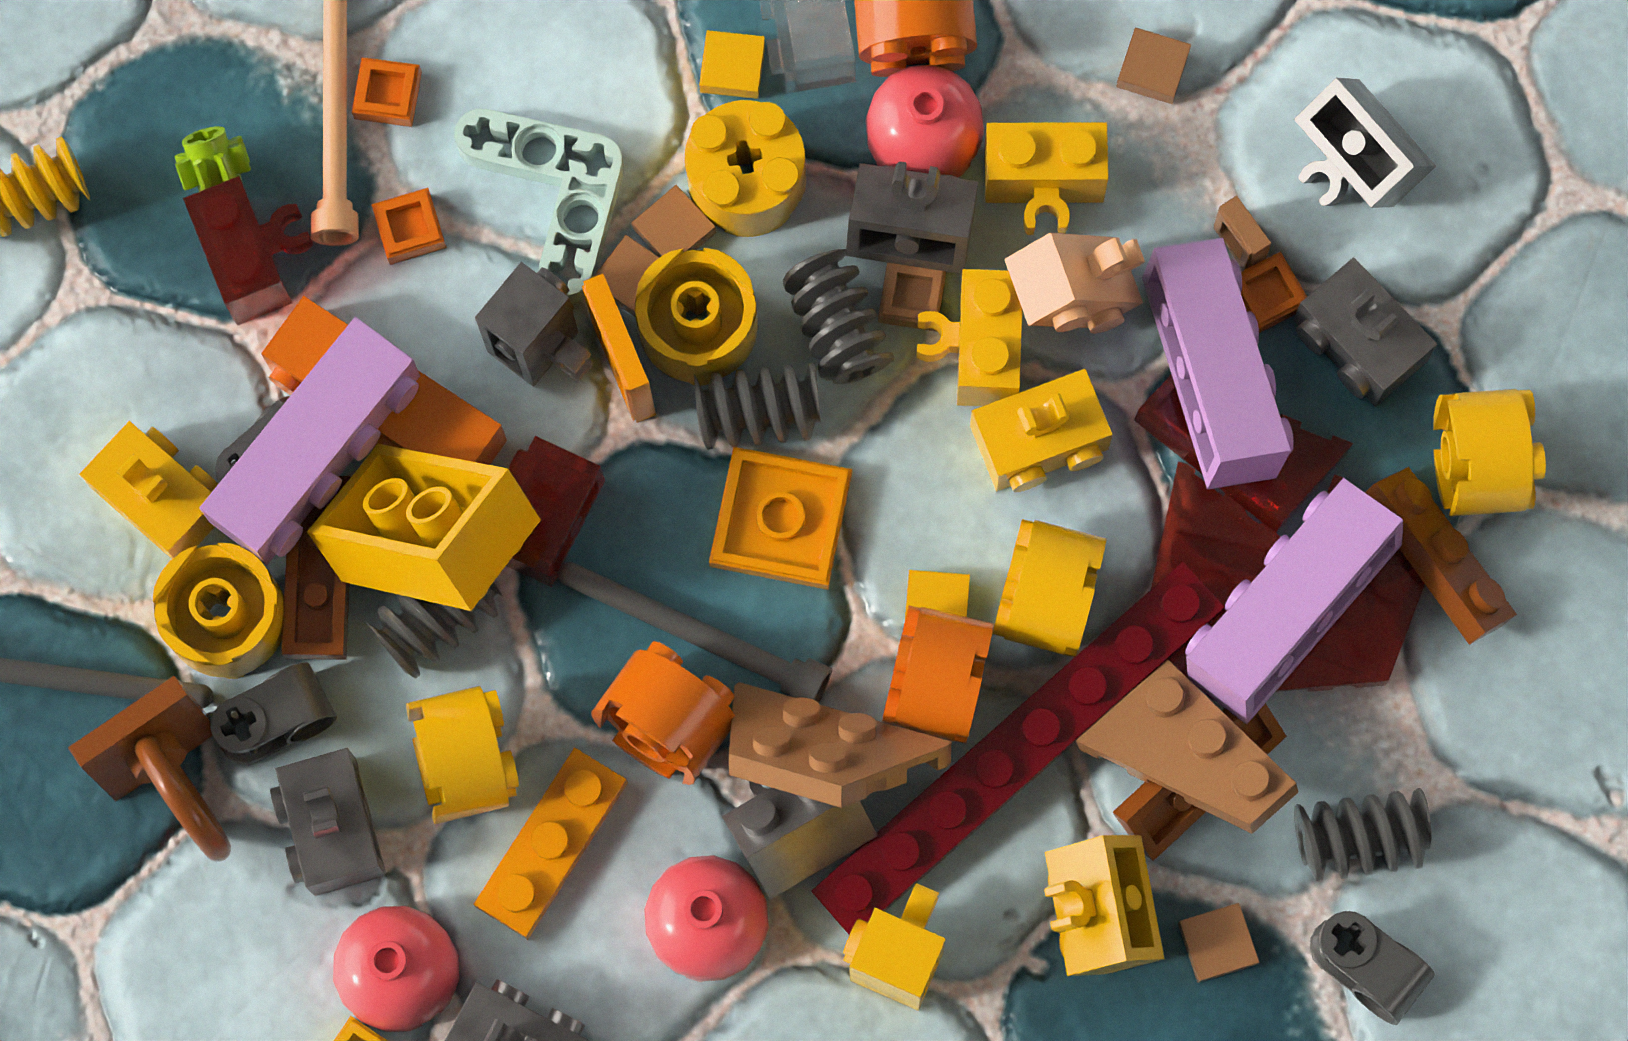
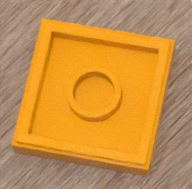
M602 273L583 281L582 289L590 320L632 420H636L638 423L656 416L649 381L604 274Z
M733 447L710 553L709 567L829 590L852 478V469Z

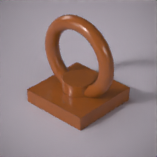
M175 676L68 747L79 766L115 802L140 785L153 783L179 823L210 860L221 862L230 855L231 845L224 830L180 766L187 753L213 736L210 728L211 719Z

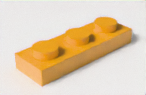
M574 747L473 905L528 940L627 786V779Z

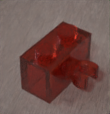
M239 176L183 198L224 304L237 325L293 303L273 254L280 251L288 254H301L308 251L314 245L308 231L297 236H287L284 234V230L289 223L303 218L297 204H286L279 207L272 214L269 222L261 224L253 202Z
M535 436L527 451L520 448L516 452L508 469L541 521L506 566L552 587L558 576V569L564 564L605 482V478L600 465Z

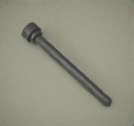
M566 562L558 569V579L563 585L780 684V691L794 698H810L819 703L827 688L832 668L814 659L808 658L806 662L797 658L792 663L576 563Z
M0 658V682L139 700L168 680ZM180 681L202 708H206L212 703L213 691L209 686Z

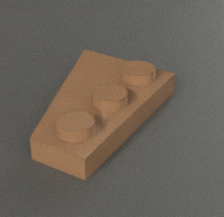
M1168 659L1076 740L1080 751L1097 759L1101 756L1127 769L1128 774L1146 783L1152 781L1183 796L1185 802L1251 834L1298 793L1297 783Z

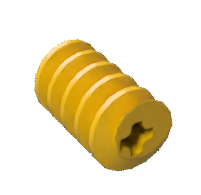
M62 136L56 138L55 157L51 158L38 144L33 146V165L28 166L17 153L11 154V173L5 174L0 168V235L2 237L12 234V216L22 227L28 229L34 226V208L45 219L50 221L57 218V200L71 213L79 210L80 191L91 201L77 159L70 145Z

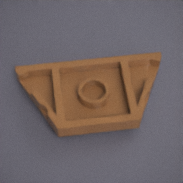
M741 682L734 686L735 698L733 699L732 711L735 717L731 720L729 745L730 776L842 808L866 799L873 792L887 791L907 783V769L927 763L938 771L948 767L951 763L952 741L880 722L864 713H848L823 706L810 698H794Z

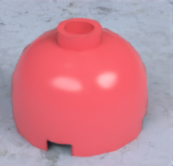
M931 64L909 66L890 75L872 98L866 116L868 149L878 166L895 167L900 161L906 162V170L928 174L930 166L938 167L940 175H952L958 178L970 167L971 161L975 158L981 147L984 136L981 104L970 84L952 70Z
M715 855L689 857L669 867L652 886L644 909L646 935L657 958L675 973L698 982L725 980L745 970L754 960V956L761 950L769 929L767 900L756 878L738 863Z
M409 906L379 907L359 916L343 932L334 953L333 982L343 1005L362 1023L385 1032L412 1031L432 1020L450 1004L459 982V955L449 933L430 914Z

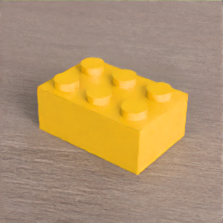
M377 444L309 528L307 533L341 582L472 611L479 600L486 595L489 587L512 557L521 549L523 543L541 519L508 468Z

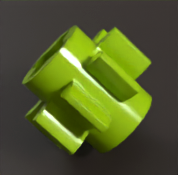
M215 126L195 131L182 140L185 152L176 154L174 157L176 160L175 166L185 191L197 186L201 198L210 200L230 195L243 186L240 174L249 172L251 167L242 136L233 137L228 140L225 128Z

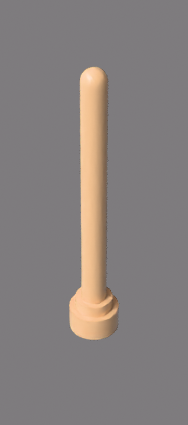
M324 0L323 199L317 202V209L311 212V239L316 243L329 246L348 245L359 239V214L353 210V203L347 200V0Z

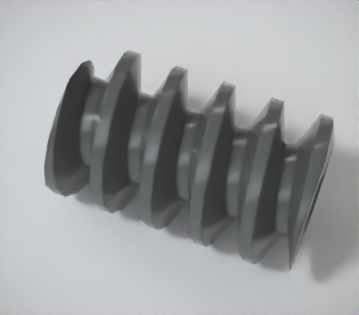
M846 249L831 250L809 257L791 268L783 278L785 291L795 295L791 301L794 313L804 316L800 322L802 334L812 338L809 343L810 354L817 359H822L817 366L819 376L826 381H833L834 384H847L862 380L879 372L895 359L893 352L874 354L873 348L885 340L886 335L883 330L866 332L864 329L867 324L877 317L875 309L857 310L855 305L868 296V291L866 287L848 289L846 284L856 278L860 271L858 266L855 265L839 267L838 262L846 256Z
M809 363L804 381H799L792 365H785L780 383H775L767 367H761L756 385L751 386L743 369L736 370L732 388L726 387L721 374L717 371L712 372L708 389L703 390L694 374L699 434L707 450L715 448L719 431L724 432L731 447H738L743 429H748L755 445H762L767 427L772 426L779 442L785 443L792 424H796L803 440L807 441L812 437L815 423H821L815 363Z
M493 582L486 595L479 600L472 611L397 594L402 613L398 615L386 606H381L378 609V615L382 629L378 630L369 623L367 625L402 670L416 679L420 676L415 658L417 655L420 654L436 664L440 661L435 641L440 639L453 648L458 647L460 644L455 626L459 624L475 634L479 627L474 611L479 609L492 618L497 617L499 614L494 596L499 594L503 597V595Z
M1421 788L1413 791L1410 806L1401 792L1394 791L1388 795L1385 809L1379 798L1374 794L1364 797L1361 812H1359L1352 799H1341L1337 807L1336 817L1329 804L1325 801H1318L1314 805L1311 820L1304 807L1300 804H1296L1294 809L1295 831L1303 864L1305 866L1308 865L1316 882L1323 881L1326 863L1333 862L1341 879L1348 878L1352 859H1358L1366 876L1372 875L1376 856H1383L1390 872H1397L1400 855L1405 852L1408 853L1415 869H1421L1423 867L1425 850L1430 849L1432 839L1430 814L1427 799Z

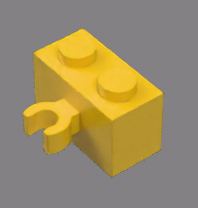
M1107 122L987 123L984 147L985 203H1028L1023 219V226L1027 235H1034L1035 218L1040 213L1048 212L1053 214L1058 221L1057 232L1066 234L1070 219V212L1066 203H1104L1108 183Z
M962 269L960 322H950L946 316L935 311L919 313L918 328L934 329L940 334L941 338L935 344H917L916 358L926 362H934L944 358L948 353H958L957 405L985 406L1019 393L1022 306L1008 270Z
M1086 369L971 411L970 428L996 492L1010 486L1013 492L1029 490L1047 480L1045 473L1067 465L1070 471L1088 468L1104 458L1102 452L1109 450L1113 435Z
M128 421L79 475L94 492L173 559L180 552L198 546L215 528L207 520L199 507L219 483L198 465H195L190 472L183 468L173 459L179 452L178 448L152 426L144 434L132 422Z
M1102 835L1045 852L1049 875L1048 886L1044 889L1045 897H1053L1057 920L1051 921L1050 924L1051 929L1060 934L1059 946L1064 957L1067 976L1109 974L1165 959L1141 835Z
M916 883L901 919L874 908L869 922L859 918L856 920L843 950V954H845L843 961L850 964L849 974L851 982L919 1011L944 953L946 938L925 930L938 901L939 892Z

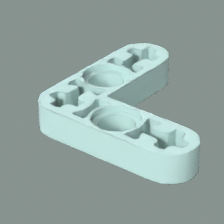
M478 108L466 112L459 118L455 126L454 139L460 156L467 164L488 171L560 187L540 259L539 270L541 267L551 272L564 269L568 258V250L566 245H558L559 241L577 249L574 265L576 273L581 278L569 280L567 286L570 291L567 296L572 304L582 301L585 298L582 289L583 281L592 278L598 271L623 178L624 164L619 146L612 139L601 134L504 112ZM482 127H489L493 139L510 144L509 133L516 132L512 140V157L505 158L507 154L504 144L491 141L485 142L482 150H475L472 139L468 137L469 134L479 135ZM545 138L556 146V153L548 163L533 165L523 158L525 145L533 139ZM574 145L572 148L574 158L584 161H593L596 153H603L606 164L611 166V168H600L597 176H590L586 164L569 159L570 170L562 171L567 157L566 146ZM579 205L589 206L598 213L596 226L586 233H575L565 225L567 213ZM582 249H590V252L587 253Z

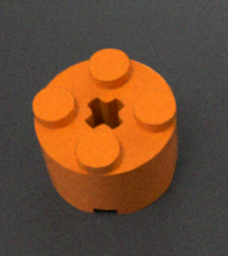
M854 0L859 58L871 64V74L873 76L889 77L905 69L906 65L925 63L957 71L965 67V56L977 48L973 0Z
M909 605L882 722L948 741L966 744L978 700L985 658L988 656L994 623L922 606L918 608Z
M653 641L647 650H636L596 704L591 715L600 729L608 720L618 730L612 741L639 763L668 779L671 778L676 770L684 773L682 784L692 785L731 731V720L735 715L729 705L735 698V695L726 685L711 676L705 675L700 680L681 666L683 660L675 651L660 642Z

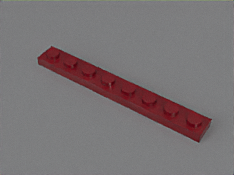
M1182 561L877 832L878 836L857 849L813 888L811 892L849 935L858 918L869 922L874 908L885 912L1076 743V740L1167 659L1169 660L1183 648L1202 626L1210 624L1224 611L1225 606Z

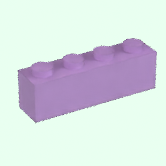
M1223 238L1154 248L1142 280L1206 488L1213 489L1277 478L1287 457L1293 450V433L1289 421L1285 417H1280L1274 399L1276 395L1275 376L1271 366L1263 364L1257 346L1259 342V328L1253 312L1246 311L1241 296L1242 275L1239 264L1235 259L1230 260Z
M355 316L199 507L201 512L213 526L241 547L253 553L266 566L276 554L279 557L285 556L301 537L303 527L300 524L315 506L318 509L325 507L336 495L342 483V479L339 476L353 459L357 461L362 460L374 448L381 434L378 428L392 410L395 413H400L414 398L419 388V384L416 381L420 377L414 360Z
M1345 478L1337 484L1330 494L1322 491L1311 501L1303 515L1304 523L1291 538L1283 535L1274 543L1265 557L1264 565L1266 567L1252 582L1245 579L1233 590L1225 604V610L1227 611L1213 627L1209 624L1202 626L1192 637L1186 648L1188 679L1198 689L1246 724L1249 723L1402 546L1403 519Z

